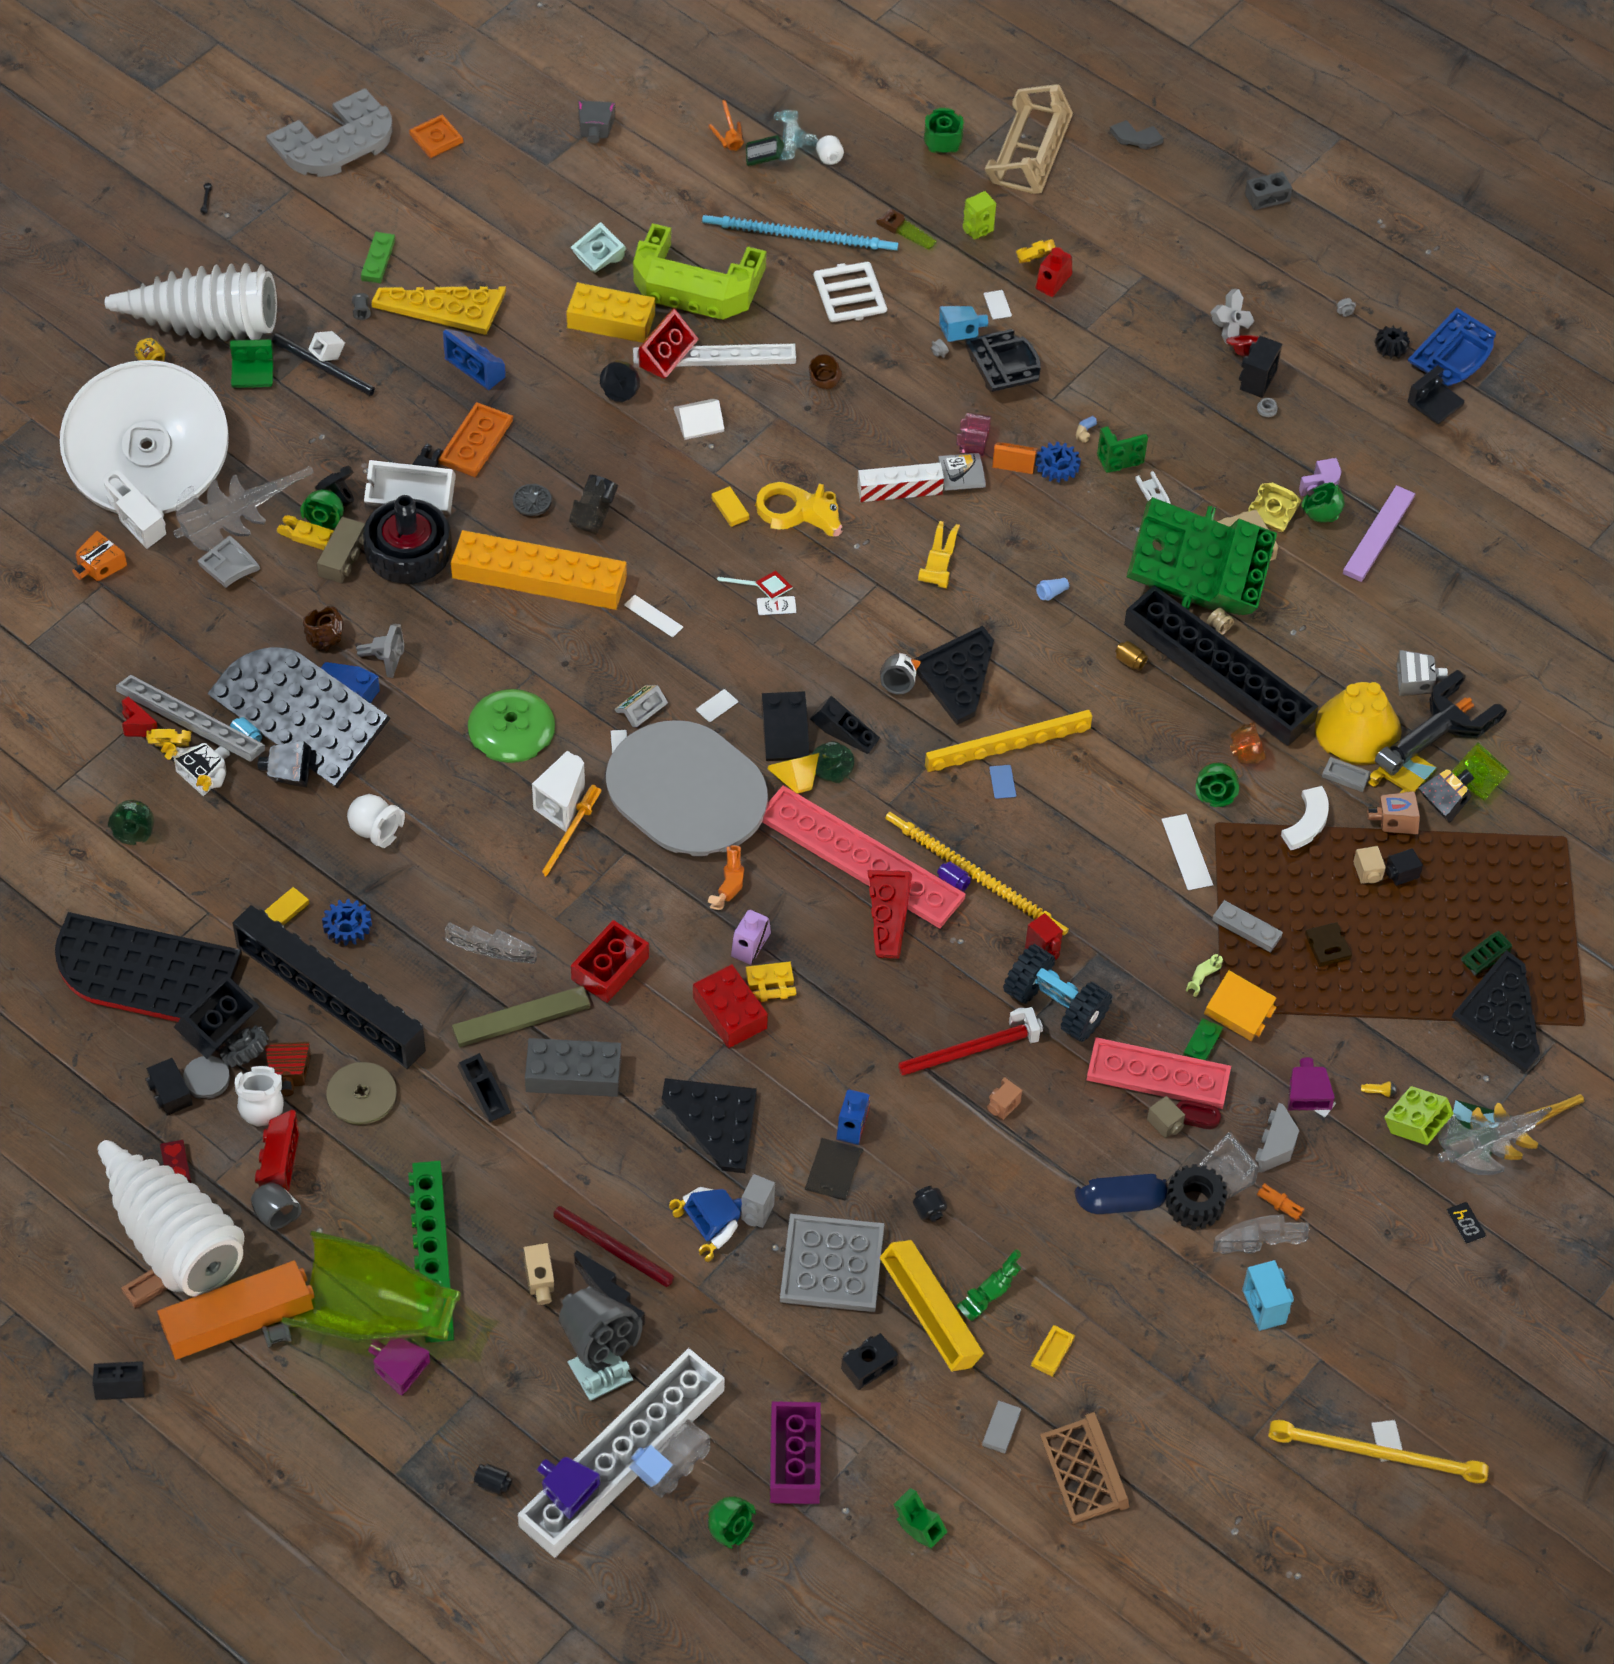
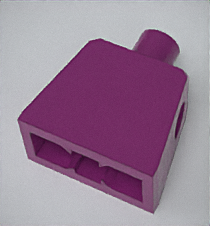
M1310 1057L1300 1059V1067H1294L1290 1077L1288 1111L1332 1110L1335 1098L1326 1068L1314 1067L1313 1059Z
M397 1336L392 1337L386 1345L378 1340H374L368 1352L376 1356L373 1361L375 1372L401 1396L430 1363L428 1350Z

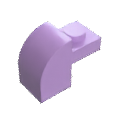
M1337 459L1316 461L1314 475L1301 478L1299 487L1301 496L1314 494L1313 489L1324 483L1332 482L1335 486L1339 484L1341 469Z

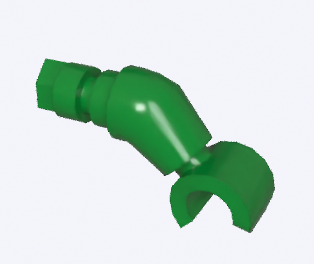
M1015 1249L1002 1264L1003 1268H999L997 1272H992L977 1289L973 1288L967 1291V1298L958 1303L957 1308L969 1320L979 1317L988 1307V1303L1002 1296L1011 1287L1012 1276H1016L1021 1270V1267L1016 1262L1021 1256L1019 1250Z

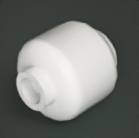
M825 136L816 145L820 160L827 165L836 164L843 157V147L835 136Z

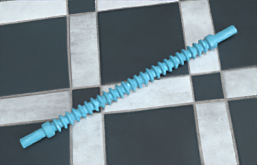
M703 215L702 223L721 225L722 228L727 229L729 227L731 229L736 227L737 230L742 228L743 231L748 229L749 232L751 230L754 232L758 230L759 233H762V231L765 234L770 232L771 235L776 233V236L779 234L784 236L786 234L787 237H790V235L793 238L798 236L799 239L804 237V240L806 238H809V240L814 238L815 241L818 239L821 242L826 240V243L832 241V244L834 242H837V244L842 242L843 245L848 243L849 246L854 244V247L860 245V248L865 246V248L870 247L874 250L882 248L897 251L899 244L882 241L877 237H872V239H869V236L864 238L863 235L861 237H858V235L853 237L852 234L850 236H847V233L841 235V232L836 234L835 231L831 234L830 231L827 233L824 230L819 232V229L813 231V228L811 230H808V228L803 230L802 227L799 229L796 226L791 228V225L786 227L785 224L783 226H780V224L775 226L774 223L769 225V222L763 224V221L758 223L757 220L755 222H752V220L748 222L746 219L741 221V218L735 220V217L730 219L729 216L721 218Z

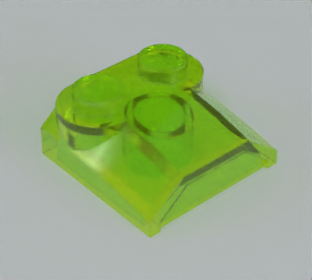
M1478 742L1451 771L1457 777L1467 769L1475 779L1466 787L1484 801L1510 773L1502 763Z

